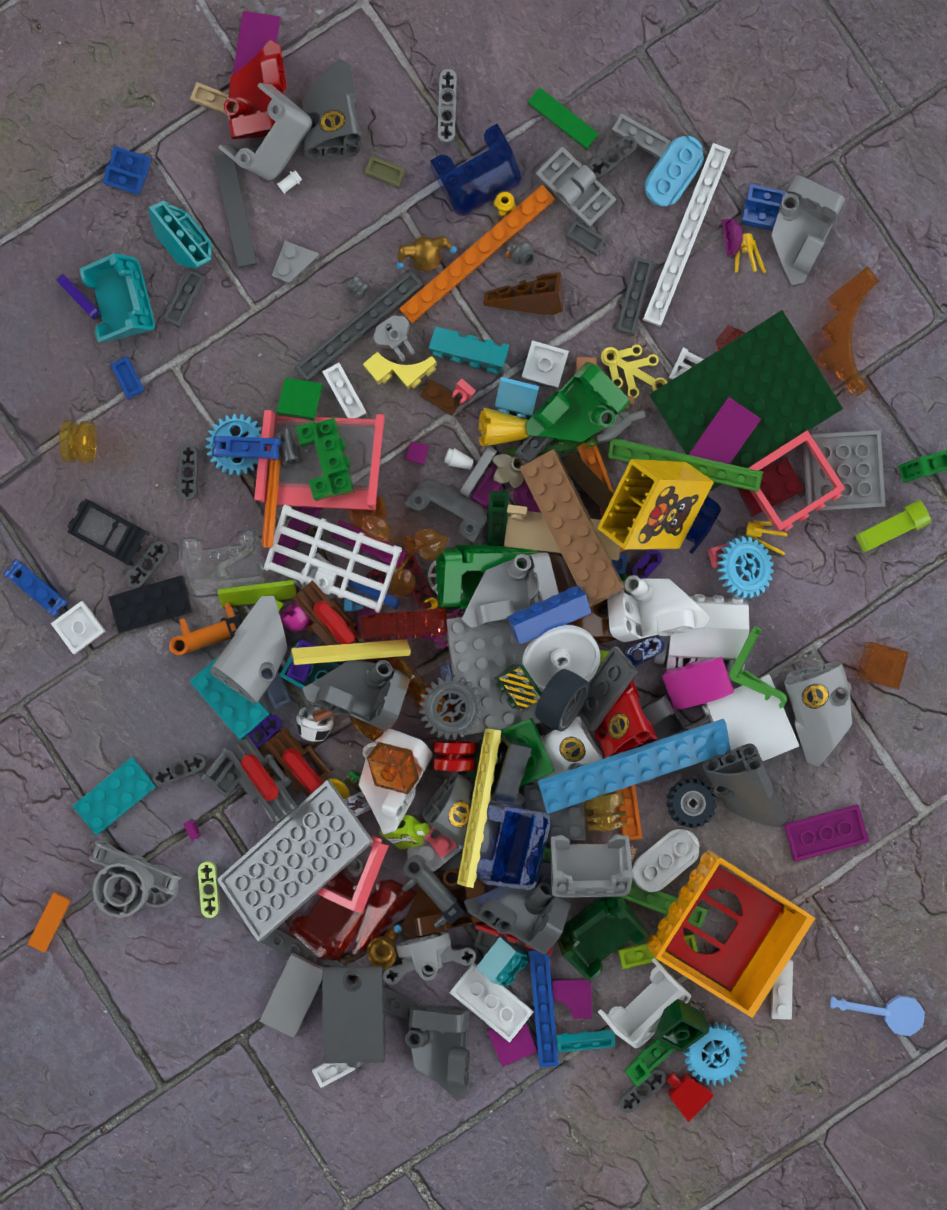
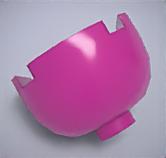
M296 602L291 606L288 605L280 614L283 627L292 632H298L302 629L306 631V627L313 623Z

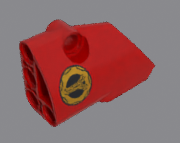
M633 679L594 732L595 737L600 742L605 758L658 741L652 723L643 714L638 701L640 696Z

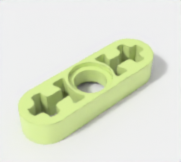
M205 861L198 868L201 912L205 917L212 918L220 911L217 867L214 862ZM208 865L209 868H212V871L209 873V879L213 877V880L203 882V879L207 878V873L203 872V869ZM206 884L213 885V894L209 895L204 892ZM215 897V900H211V906L215 907V910L210 913L209 910H206V907L209 906V900L205 901V898Z

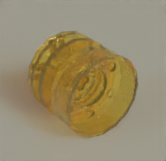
M617 790L584 801L586 810H594V813L586 816L587 820L594 821L587 824L588 830L610 831L628 825L626 818H619L625 816L626 811L617 810V807L625 804L623 791Z

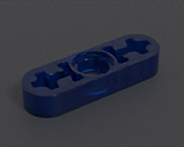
M650 637L623 653L636 667L661 654L664 650V642L660 638ZM652 642L658 643V645L656 646V649H657V650H655V649H650V650L647 651V650L645 649V648H650V647H652V646H653V643H652ZM640 649L643 656L640 660H635L634 652Z

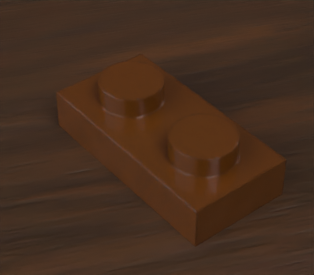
M429 380L420 394V397L450 416L454 415L461 400L457 396L453 398V393L432 380Z

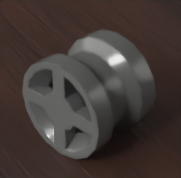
M356 276L346 290L349 293H353L357 300H360L368 292L370 285L364 283L360 276Z

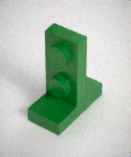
M947 450L922 456L898 465L903 483L946 471Z

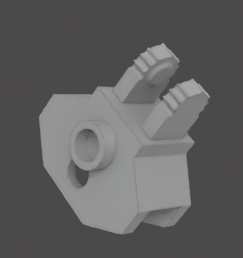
M391 316L376 327L373 339L378 348L391 349L402 362L406 359L404 354L398 349L401 346L405 345L409 354H415L408 341L407 335L410 325L405 316Z

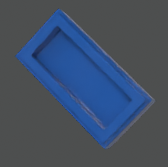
M128 356L110 364L127 399L145 391Z

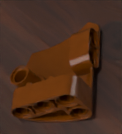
M551 553L549 557L558 593L560 594L571 587L577 586L565 559ZM607 599L590 607V614L566 624L583 628L593 636L597 644L616 640L610 632L608 613L600 615L602 609H608Z

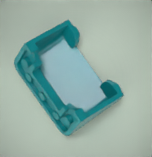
M113 253L80 268L81 280L84 285L94 289L103 323L95 328V336L98 342L106 343L149 332L155 328V320L142 269L135 257Z

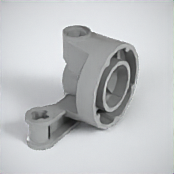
M102 840L95 841L96 847L89 860L105 868L96 876L92 891L94 901L100 910L107 915L117 918L131 916L143 907L148 899L149 889L152 887L170 895L176 893L177 882L182 877L180 873L147 863V860L141 856L129 855L119 851L108 842ZM123 878L128 880L132 886V893L130 895L119 892L122 889L121 881Z
M439 932L410 939L396 945L398 957L402 958V962L393 964L390 968L386 969L383 978L387 984L394 985L407 972L416 970V973L423 980L429 981L436 976L437 970L443 967L442 963L455 961L465 966L472 965L476 960V951L471 946L452 949L449 932ZM465 951H468L469 954H473L470 960H467V958H463V956L465 955ZM429 965L433 970H428L425 966ZM391 970H393V973H397L395 979L392 976H388Z

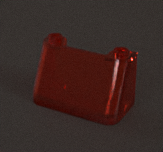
M340 871L327 885L328 888L353 899L358 882ZM370 892L363 912H357L321 896L307 916H298L293 920L292 926L288 931L320 959L336 961L344 954L379 903V898Z

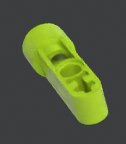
M917 500L903 507V512L856 534L855 537L863 553L912 529L917 531L931 524L930 515L924 504Z

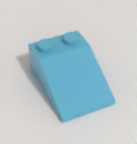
M501 377L495 409L507 414H517V417L524 419L530 418L533 414L539 386Z

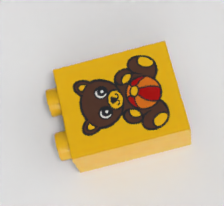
M631 459L597 529L624 550L680 549L714 481L687 462Z

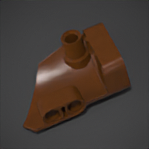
M477 864V878L473 888L459 885L457 881L453 884L447 881V876L450 873H456L458 876L460 868L449 869L437 875L455 898H459L463 903L465 900L473 899L486 893L479 864ZM419 886L401 926V933L408 939L482 921L468 913L466 909L465 913L451 925L446 922L439 928H435L434 923L442 916L443 912Z

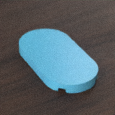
M691 136L676 138L670 143L645 182L646 195L653 204L660 207L674 204L701 168L704 161L703 148L697 139Z

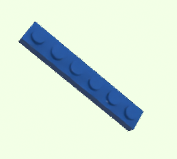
M529 949L539 1067L559 1066L549 954L543 955L536 950Z

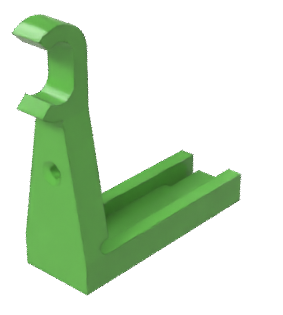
M754 626L729 673V678L734 682L764 694L765 701L769 700L771 695L781 700L779 705L781 709L787 702V697L784 693L771 687L747 670L742 671L762 629Z

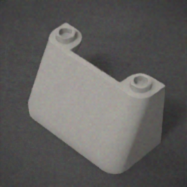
M563 835L551 837V889L553 896L622 897L630 893L633 873L629 836L614 835L609 839L608 844H570L569 839Z

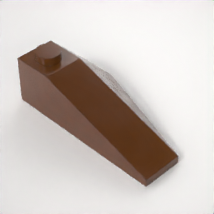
M561 272L536 276L537 280L526 283V280L519 281L520 284L514 287L506 285L487 291L484 295L483 304L488 307L542 315L563 312L564 304Z

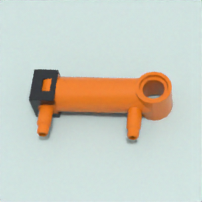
M226 603L225 611L228 619L190 632L185 619H180L179 622L183 635L172 638L169 648L175 655H186L231 639L242 624V618L240 615L235 616L231 604ZM180 640L185 644L182 651H179L176 646Z

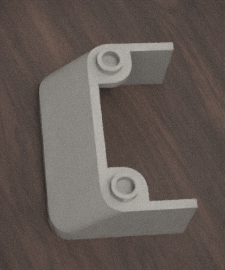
M259 83L258 87L272 98L267 110L269 116L276 121L256 153L249 148L238 150L233 145H219L218 148L242 168L266 180H274L278 178L310 130L312 121L309 115L273 85Z

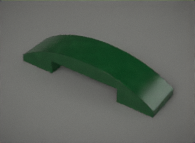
M489 491L487 543L489 546H504L508 521L509 492Z

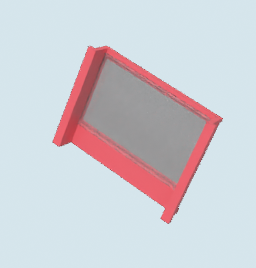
M264 410L261 438H276L275 434L282 433L284 436V429L287 427L291 428L299 457V462L291 466H284L282 460L280 462L277 506H284L286 504L295 507L376 510L385 415L376 414V419L334 418L337 421L340 436L346 443L347 449L344 452L351 462L349 471L355 492L315 501L312 496L309 480L323 476L316 445L313 444L303 448L299 444L295 428L313 420L276 416L272 410ZM316 417L314 422L318 423L331 418ZM266 446L265 451H270L271 446ZM259 459L254 500L260 501L263 505H265L269 459Z

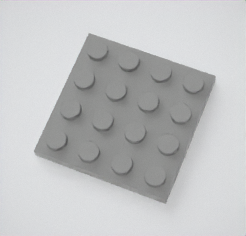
M881 430L810 434L845 487V490L840 492L842 496L834 501L831 499L824 502L826 506L818 511L886 507ZM803 442L808 506L835 488L806 443Z

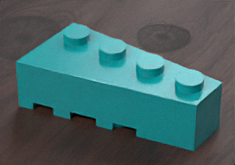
M435 326L429 346V352L432 353V356L441 359L444 356L457 364H461V362L468 363V366L473 369L481 367L487 369L486 372L490 374H502L509 352V344L503 343L501 347L494 343L493 340L486 339L481 342L476 336L472 335L460 337L461 333Z

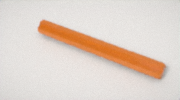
M279 455V460L269 459L262 547L264 548L273 547L281 455Z

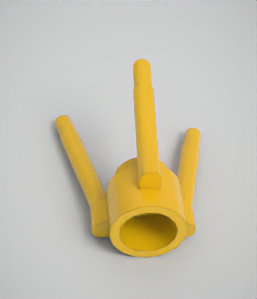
M751 233L742 234L741 248L735 255L734 272L738 273L740 250H742V253L748 252L753 272L757 271L753 256L754 251L762 273H766L756 241L753 240V235Z
M748 521L745 536H750L752 540L756 538L758 544L763 543L764 547L785 555L784 551L757 537L761 538L762 533L786 537L787 533L763 529V526H772L770 521Z

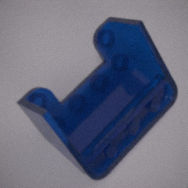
M498 124L491 126L484 133V141L489 150L456 168L452 159L447 155H439L430 160L431 171L457 215L464 216L496 199L499 193L508 192L516 188L521 182V173L512 148Z
M490 800L487 808V817L500 823L491 859L480 858L477 864L476 879L487 885L531 890L537 884L551 818L548 814L516 804Z

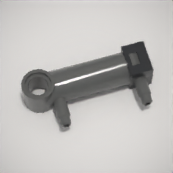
M411 856L404 866V872L411 878L401 889L406 892L417 883L443 912L442 916L434 923V927L439 928L446 922L451 925L465 913L467 909L465 904L459 898H455L426 865V861L422 856ZM411 863H417L420 869L413 870L411 867Z

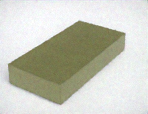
M370 156L364 171V175L396 188H400L406 173V169L374 156Z

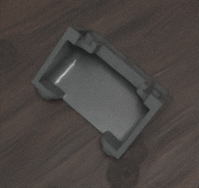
M427 478L423 480L408 498L405 504L407 509L416 513L425 508L429 510L433 502L464 519L460 532L468 543L474 545L488 521L489 513L487 509L434 479Z

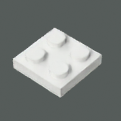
M532 340L521 378L558 389L569 351Z
M84 601L79 602L51 623L73 654H77L106 632Z

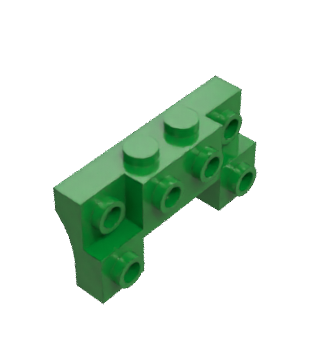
M331 418L318 423L312 421L296 426L299 444L303 448L313 444L316 445L323 476L309 480L313 499L320 501L355 492L349 471L351 462L349 457L345 456L344 450L347 447L345 440L340 436L337 421Z

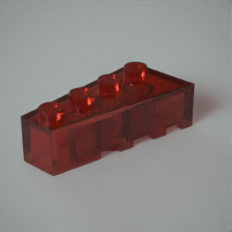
M446 608L359 616L361 639L379 638V641H391V637L396 636V640L407 639V635H412V639L424 638V634L428 633L429 637L441 636V632H447Z

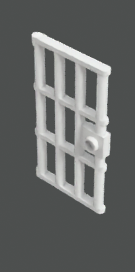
M285 504L274 534L273 547L269 550L264 570H272L300 581L303 585L313 580L323 593L338 595L340 599L346 598L372 608L375 612L379 613L398 558L402 552V547L396 545L393 547L366 537L364 533L360 532L358 534L326 522V519H318L296 511L291 506ZM287 515L317 526L315 538L285 527L284 523ZM323 529L355 540L353 552L320 540ZM284 534L311 544L309 556L278 545L280 535ZM361 543L392 554L393 558L390 566L358 554ZM317 547L350 559L347 570L314 558ZM275 552L306 563L303 574L272 563ZM355 561L387 573L384 584L353 573ZM311 565L318 567L315 578L308 576ZM337 575L344 577L341 588L334 586ZM349 580L381 591L378 602L346 591Z

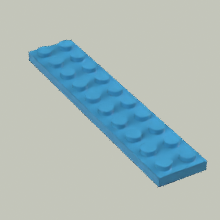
M720 719L539 780L538 784L545 810L549 814L706 761L715 756L723 755L731 750L727 725L724 719Z

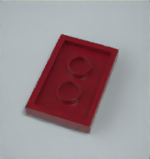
M787 457L759 470L763 472L760 489L772 507L804 491ZM737 487L751 517L763 512L750 490Z

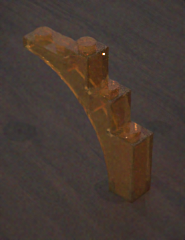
M868 266L828 298L830 307L839 314L822 327L824 336L828 340H832L833 343L816 356L817 362L822 369L829 371L834 367L837 376L840 379H844L848 384L849 391L857 396L865 392L868 387L860 377L854 362L852 328L861 302L879 282Z

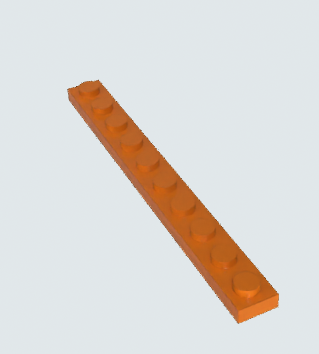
M542 184L400 307V311L413 324L552 204L555 198Z

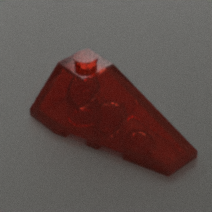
M393 879L381 880L375 885V891L370 897L352 951L354 955L367 951L370 941L381 935L380 930L394 921L392 917L399 910L402 912L417 893L415 890L408 889L404 892L401 889L403 884Z

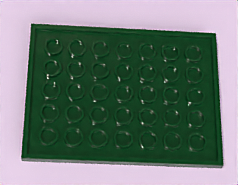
M783 310L649 394L686 455L693 449L728 397L759 417L761 420L730 462L731 465L744 468L751 467L807 430L809 431L843 410V407ZM714 482L709 492L722 484Z

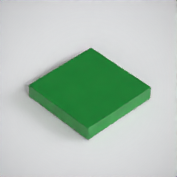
M285 378L277 414L315 421L323 388L322 383Z

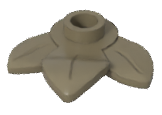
M499 454L492 459V462L498 467L494 474L495 482L500 484L509 482L513 488H517L522 484L524 477L520 469L514 467V464H518L520 468L526 464L525 461L518 456L511 457L507 454Z

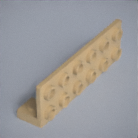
M508 505L505 547L562 554L542 513L528 511L527 507ZM591 519L611 560L618 561L620 546L597 529L601 520Z

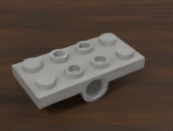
M563 146L535 174L589 228L617 200L596 180L593 171L586 165L582 166Z

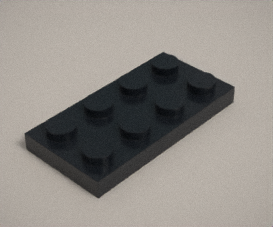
M183 575L108 597L117 630L120 634L193 612Z

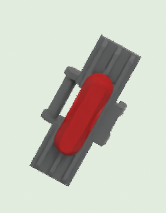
M248 735L226 751L243 776L239 779L241 786L246 790L254 804H258V799L275 823L298 807L285 789L291 783V779L285 776L274 760L273 754L263 757ZM267 765L270 766L279 779L278 782H274L264 769Z

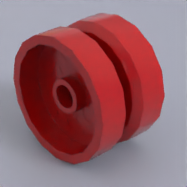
M433 742V752L445 755L433 759L434 770H444L447 772L475 770L476 760L472 757H464V755H471L476 752V742Z

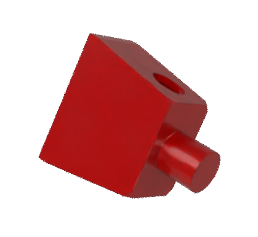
M671 1072L666 1077V1081L672 1086L668 1090V1094L688 1122L714 1097L710 1088L687 1072L681 1078L674 1072Z

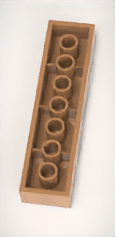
M551 450L521 466L519 469L577 586L579 585L586 594L589 606L592 607L625 590L626 588L558 453L555 450Z

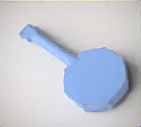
M898 994L886 1003L885 1008L847 1002L845 999L837 1000L834 996L830 1000V1007L832 1009L839 1007L842 1011L847 1009L884 1016L883 1019L894 1034L911 1036L923 1028L925 1011L914 997Z

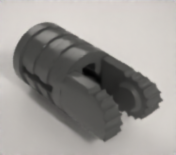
M287 427L283 431L284 436L282 433H277L275 437L281 440V446L278 449L282 464L284 466H291L299 462V457L291 428Z

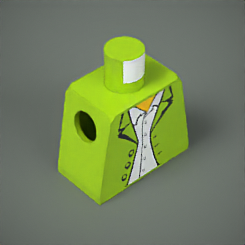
M404 815L396 831L383 834L380 828L379 834L397 848L403 850L422 845L424 835L429 833V825L427 823L421 824L413 816Z

